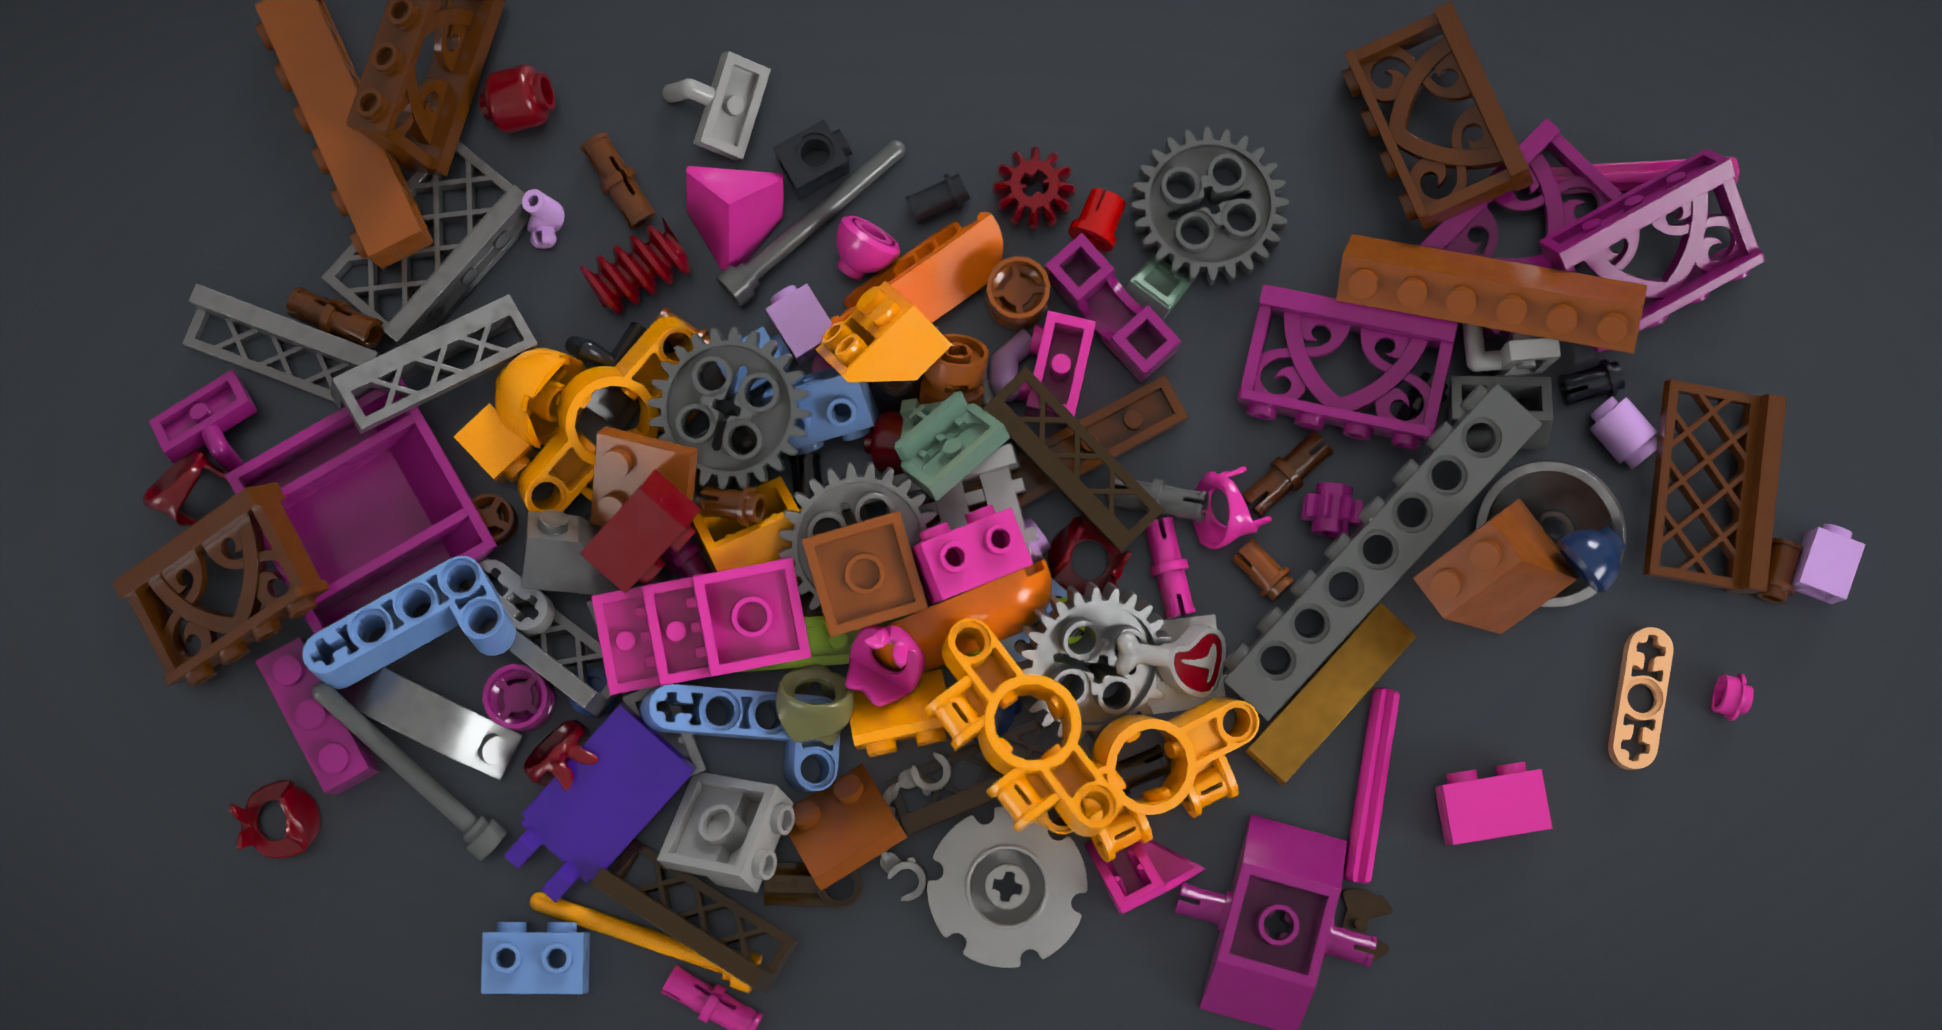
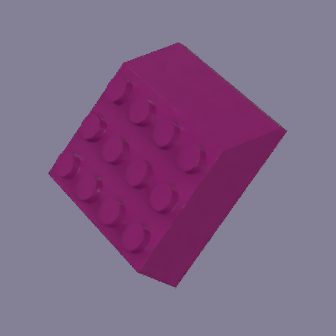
M400 377L398 385L407 388L403 379ZM374 389L356 400L365 417L385 408L389 392ZM395 394L392 404L405 397ZM418 406L362 434L358 431L347 409L343 407L225 474L235 495L244 488L277 482L286 500L281 504L320 579L326 580L330 587V590L315 599L318 607L303 615L314 634L451 558L468 556L477 563H480L498 547ZM263 532L265 548L270 550L272 548ZM273 560L279 573L283 575V580L289 589L290 582L280 563Z

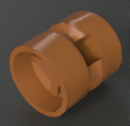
M1021 256L1003 259L994 266L988 276L986 289V306L992 320L1003 329L1019 332L1021 329H1032L1035 327V324L1037 325L1041 322L1047 312L1050 293V282L1047 272L1038 262Z
M955 333L942 334L952 346L923 373L924 377L921 382L919 404L945 401L953 392L961 391L967 404L975 403L982 408L984 393L982 383L986 377L989 350L985 344L973 337Z

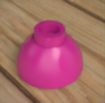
M846 216L841 219L836 234V247L840 256L837 267L849 277L862 280L865 273L878 272L887 268L900 255V248L896 240L878 226L857 216Z

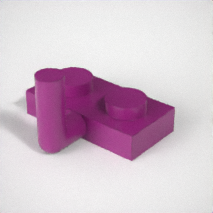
M232 369L149 420V423L164 454L173 464L206 444L210 454L229 473L245 464V462L227 443L223 433L256 413L257 409L241 378Z

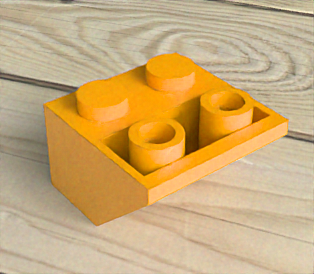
M884 281L879 287L875 286L867 290L858 300L857 309L844 322L839 321L833 324L824 333L821 339L822 343L815 350L847 382L917 380L952 344L913 303Z
M781 476L755 487L758 493H763L766 498V512L760 523H753V525L748 527L742 526L739 520L703 517L700 513L694 517L692 523L703 552L714 572L783 559L779 557L778 551L784 547L791 546V541L779 537L778 532L779 529L793 528L794 525L783 513L785 509L799 511V508ZM800 576L796 577L797 583L801 580Z
M942 669L922 673L919 684L909 695L883 706L873 704L861 690H854V708L850 718V726L856 749L858 751L866 749L867 755L871 758L898 752L897 743L916 739L918 747L947 741L946 729L935 715L929 716L924 710L929 703L946 691Z

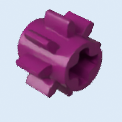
M1320 482L1316 484L1315 494L1307 493V496L1303 497L1301 520L1312 521L1311 533L1317 536L1337 538L1343 532L1348 535L1349 527L1357 528L1358 524H1362L1358 515L1363 510L1364 501L1352 499V486L1334 482Z

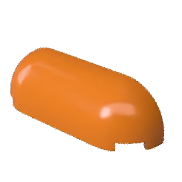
M980 212L977 220L969 225L961 227L956 220L931 235L845 297L843 302L847 309L840 317L839 315L831 317V326L839 321L844 322L857 309V302L860 297L870 288L879 287L884 281L913 303L931 323L936 321L985 286L993 267L1001 262L1003 238L1000 227L993 215L989 212Z
M1042 559L1030 566L929 606L928 609L915 612L884 626L894 625L903 628L919 644L920 649L925 655L926 667L923 673L946 665L942 658L944 641L950 629L963 619L974 618L982 621L990 628L999 641L1024 632L1022 630L1023 625L1034 626L1039 621L1035 616L1034 610L1037 608L1046 612L1050 603L1052 578L1046 560ZM969 637L955 639V645L961 654L967 656L979 651L978 644ZM889 642L883 648H872L873 656L888 669L900 672L906 668V664L904 667H899L894 661L893 649L895 644Z

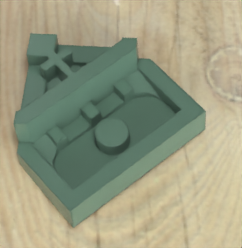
M959 391L953 392L945 401L920 405L917 398L902 400L900 413L903 417L901 438L895 442L894 449L901 460V468L904 474L937 502L1011 437L1003 423L975 403L967 404L962 392Z

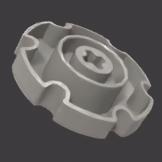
M1004 806L994 808V818L989 824H980L973 815H970L956 824L945 835L933 855V859L942 864L944 873L940 879L928 881L927 895L930 911L942 935L949 937L951 934L960 933L965 937L966 947L963 950V954L966 957L992 967L1015 968L1021 965L1020 958L1024 951L1029 949L1035 950L1042 959H1045L1060 949L1072 936L1079 925L1082 915L1074 911L1071 906V900L1076 894L1087 892V875L1081 854L1071 837L1067 836L1060 841L1053 840L1048 834V829L1039 826L1035 822L1017 833L1013 828L1015 821ZM1005 872L1013 873L1014 882L1021 885L1020 894H1011L1009 902L1000 900V891L993 889L994 879L1002 880Z

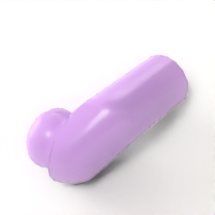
M537 189L528 190L522 199V205L531 214L527 230L531 233L530 243L540 249L551 248L557 241L555 233L560 230L564 222L563 207L557 201Z
M1024 329L1015 334L990 358L989 385L994 394H998L1019 373V363L1031 354L1029 349L1032 337ZM1020 387L1005 402L1016 400L1019 397Z

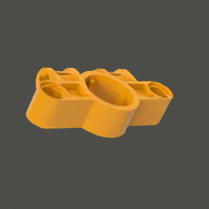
M670 316L659 318L646 330L615 367L598 366L579 373L567 384L558 403L559 431L518 478L517 490L529 511L557 510L563 512L579 493L592 502L596 445L580 430L576 432L575 423L578 409L580 407L584 409L587 406L595 390L608 386H619L632 400L636 401L638 398L641 407L639 422L635 428L628 432L652 438L657 437L659 429L665 433L664 427L649 426L650 420L661 416V409L648 405V400L662 398L663 391L651 384L652 380L660 379L667 381L669 374L661 366V362L665 361L677 365L680 361L676 352L664 353L663 344L665 339L672 333H683L684 340L681 347L689 352L694 350L691 336L695 332L682 320ZM702 410L693 412L688 418L687 425ZM550 482L554 484V491L547 499L539 501L531 498L534 488L540 483Z
M970 618L957 622L950 629L944 641L942 658L958 682L929 703L924 709L929 716L935 715L952 737L951 746L955 751L978 736L979 745L986 760L997 771L1005 775L986 792L991 798L997 797L1014 819L1013 828L1017 833L1053 807L1067 826L1076 834L1091 837L1101 833L1117 815L1119 809L1118 798L1077 744L1081 733V715L1071 693L1063 685L1051 678L1034 674L1025 675L994 633L982 621ZM960 637L973 639L978 644L980 654L969 657L961 654L955 645V639ZM1018 696H1033L1044 700L1054 720L1060 719L1062 723L1063 741L1061 747L1057 743L1042 755L1039 760L1028 761L1014 756L1011 745L1003 738H998L995 732L994 715L999 705L1002 709H1005L1012 705L1018 699ZM1090 798L1098 802L1103 811L1102 820L1092 821L1087 819L1080 810V801Z
M1218 696L1168 721L1142 714H1132L1114 720L1102 730L1094 743L1091 753L1092 759L1090 761L1115 792L1119 805L1115 819L1101 833L1090 837L1094 847L1104 861L1110 862L1114 860L1116 852L1138 841L1147 843L1152 840V830L1146 815L1167 812L1181 803L1186 812L1195 818L1202 814V808L1225 796L1228 799L1238 796V785L1225 754L1245 745L1255 737L1260 721L1258 713L1252 705L1238 699ZM1233 709L1236 714V723L1230 731L1225 732L1223 718L1226 712ZM1155 729L1161 733L1166 741L1164 743V750L1166 756L1171 759V773L1167 776L1161 787L1151 788L1142 792V798H1129L1123 791L1126 785L1122 777L1115 770L1117 755L1125 742L1131 743L1140 737V731ZM1090 798L1080 801V810L1087 819L1092 821L1102 820L1103 811L1098 802ZM1048 812L1034 821L1039 826L1057 834L1065 835L1073 832L1061 816L1051 821Z

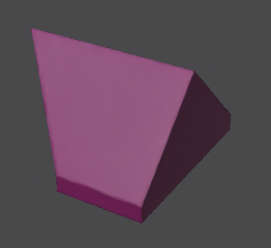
M687 166V212L722 271H725L730 265L736 268L740 263L745 264L782 220L784 214V173Z
M1154 840L1147 843L1138 841L1116 852L1115 859L1110 862L1102 859L1092 841L1084 844L1119 914H1124L1206 870L1203 866Z

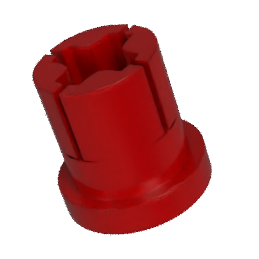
M1091 189L1079 218L1071 222L1068 234L1071 238L1075 239L1082 233L1098 251H1112L1117 240L1114 233L1126 207V202L1122 197L1107 190L1105 193V189Z

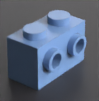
M833 367L806 374L800 381L794 384L796 390L811 392V396L798 402L799 408L812 412V417L798 419L797 426L804 429L808 436H793L790 441L799 451L798 455L818 450L824 446L823 441L841 436L843 441L858 439L867 435L870 432L869 427L875 425L879 411L869 382H847ZM772 385L767 387L762 397L764 406L770 403L773 398L774 390Z
M497 922L496 932L482 933L481 994L589 993L590 932H577V922H547V932H527V922Z

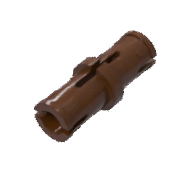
M607 132L599 133L585 141L580 149L602 182L599 186L605 196H611L627 222L628 228L630 230L638 229L654 219L657 213L652 209L636 183L635 179L638 175L633 167L625 165L609 139Z
M298 287L293 290L287 300L286 309L289 310L287 314L290 317L315 325L321 331L331 335L346 338L368 349L375 348L383 337V321L351 309L349 303L341 299L335 298L330 300L318 296L305 288Z
M1312 430L1283 459L1277 457L1270 463L1272 469L1246 492L1241 494L1247 506L1252 504L1262 494L1265 495L1263 499L1250 509L1256 516L1263 518L1265 513L1290 490L1297 492L1304 485L1302 480L1326 458L1333 455L1334 452L1328 443L1321 445L1310 455L1309 452L1324 439L1316 431Z

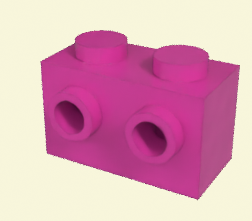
M1048 311L1045 326L1035 324L1029 353L1038 355L1033 374L1075 417L1096 321ZM1025 382L1020 387L1018 400L1027 402L1025 416L1039 417L1040 397ZM1045 403V417H1059Z
M991 504L965 514L967 522L965 526L950 531L948 523L944 522L919 532L922 542L910 548L929 604L945 600L1033 564L1011 507L995 513L994 507Z
M1525 762L1495 766L1497 776L1478 779L1476 770L1446 774L1448 784L1435 787L1445 846L1553 829L1542 769L1527 771Z

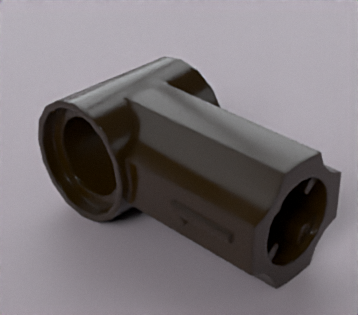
M777 862L772 878L767 881L764 880V906L849 907L856 903L862 895L863 879L857 869L851 872L850 875L855 885L853 893L845 900H836L829 895L827 888L822 891L819 889L804 862Z

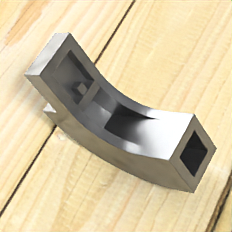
M383 667L353 685L346 687L342 693V696L359 712L433 750L498 780L501 779L523 736L498 725L494 721L443 697L387 667Z

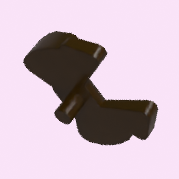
M1357 888L1342 890L1341 896L1346 908L1342 928L1366 934L1369 919L1392 913V907L1381 895L1376 896L1369 891ZM1377 940L1375 950L1354 945V949L1373 954L1372 961H1375L1389 951V946Z

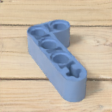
M457 556L315 633L304 645L302 657L304 664L321 682L332 686L334 689H343L457 626H460L479 652L490 656L502 654L512 646L516 637V629L493 583L480 565L468 556ZM476 579L471 589L463 593H457L460 584L465 580ZM431 603L426 614L413 618V613L420 605ZM498 619L497 624L490 632L478 633L479 628L485 621ZM386 628L381 639L368 643L369 637L375 630ZM355 644L359 650L355 652L351 645ZM333 657L335 661L331 664L329 659Z
M670 684L649 691L642 699L640 705L641 718L645 725L658 732L785 741L784 778L788 785L796 791L812 792L824 790L832 785L837 776L840 734L833 745H826L819 739L802 743L794 742L778 718L776 708L777 692ZM795 694L796 700L811 705L833 702L831 699L823 696ZM667 696L670 705L686 706L691 704L689 713H678L668 716L666 721L665 713L657 711L656 705L658 702L666 700ZM712 698L720 700L726 708V719L720 726L713 725L706 717V705ZM761 702L770 705L775 712L774 724L768 730L760 727L755 720V711ZM807 756L816 759L820 765L819 777L813 783L807 782L801 774V763Z

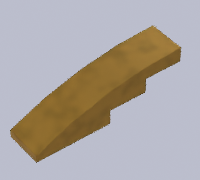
M1380 602L1345 642L1336 649L1313 677L1296 693L1245 752L1279 784H1285L1388 670L1417 635Z

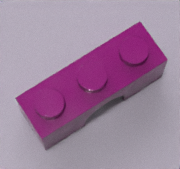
M1081 233L1045 264L1044 270L1047 272L1050 285L1080 318L1096 321L1094 333L1142 384L1178 351L1181 340L1149 305L1145 308L1142 307L1125 291L1115 277V268Z
M298 637L255 662L323 792L338 795L379 773L381 770L369 747L313 698L312 688L321 681L304 664L302 653L307 639Z

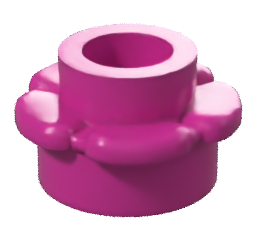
M1738 673L1736 677L1722 674L1714 686L1711 699L1712 710L1715 713L1723 714L1728 721H1734L1739 714H1747L1752 705L1754 690L1752 686L1746 685L1747 679L1744 674Z

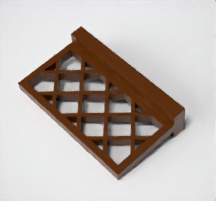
M1672 379L1664 381L1643 575L1726 589L1725 592L1742 595L1767 591L1787 397L1774 394L1758 396ZM1678 394L1691 396L1703 412L1689 425L1685 424L1677 412ZM1708 399H1710V400H1715V401H1718V402H1716V403L1712 406L1711 403L1708 401ZM1728 403L1744 406L1742 426L1734 433L1730 432L1717 413ZM1706 420L1711 423L1723 440L1709 453L1704 451L1692 434ZM1674 429H1676V431L1678 432L1675 436ZM1683 439L1698 461L1681 474L1671 460L1672 448ZM1728 448L1737 460L1738 466L1737 474L1726 482L1712 460ZM1703 468L1717 487V490L1701 502L1687 480ZM1678 488L1693 510L1678 522H1675L1666 509L1667 496ZM1722 496L1733 510L1732 522L1723 530L1719 528L1707 511V508ZM1698 516L1713 538L1696 551L1681 529ZM1671 537L1675 539L1687 556V559L1675 568L1660 566L1662 544ZM1716 545L1721 548L1728 558L1726 577L1713 575L1702 560V557ZM1693 565L1697 572L1688 571L1687 569Z

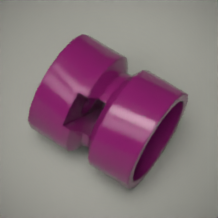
M510 664L497 669L489 676L483 688L482 701L486 713L495 723L515 732L530 733L541 729L551 720L556 711L557 695L554 685L535 670L525 665Z

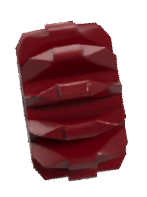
M1038 147L1031 148L1030 160L1028 161L1024 159L1019 151L1012 153L1014 167L1000 164L998 174L1003 180L993 183V193L998 196H1004L997 203V210L1002 213L1014 209L1010 217V224L1013 226L1020 224L1023 217L1029 218L1028 228L1032 232L1037 230L1038 218L1042 217L1049 227H1053L1057 222L1054 211L1067 215L1071 205L1064 198L1074 196L1076 190L1075 185L1064 182L1071 176V168L1069 166H1062L1054 169L1058 161V154L1055 152L1050 153L1045 162L1039 160L1040 150ZM1036 181L1043 184L1042 193L1036 192L1032 197L1026 195V185L1032 187Z

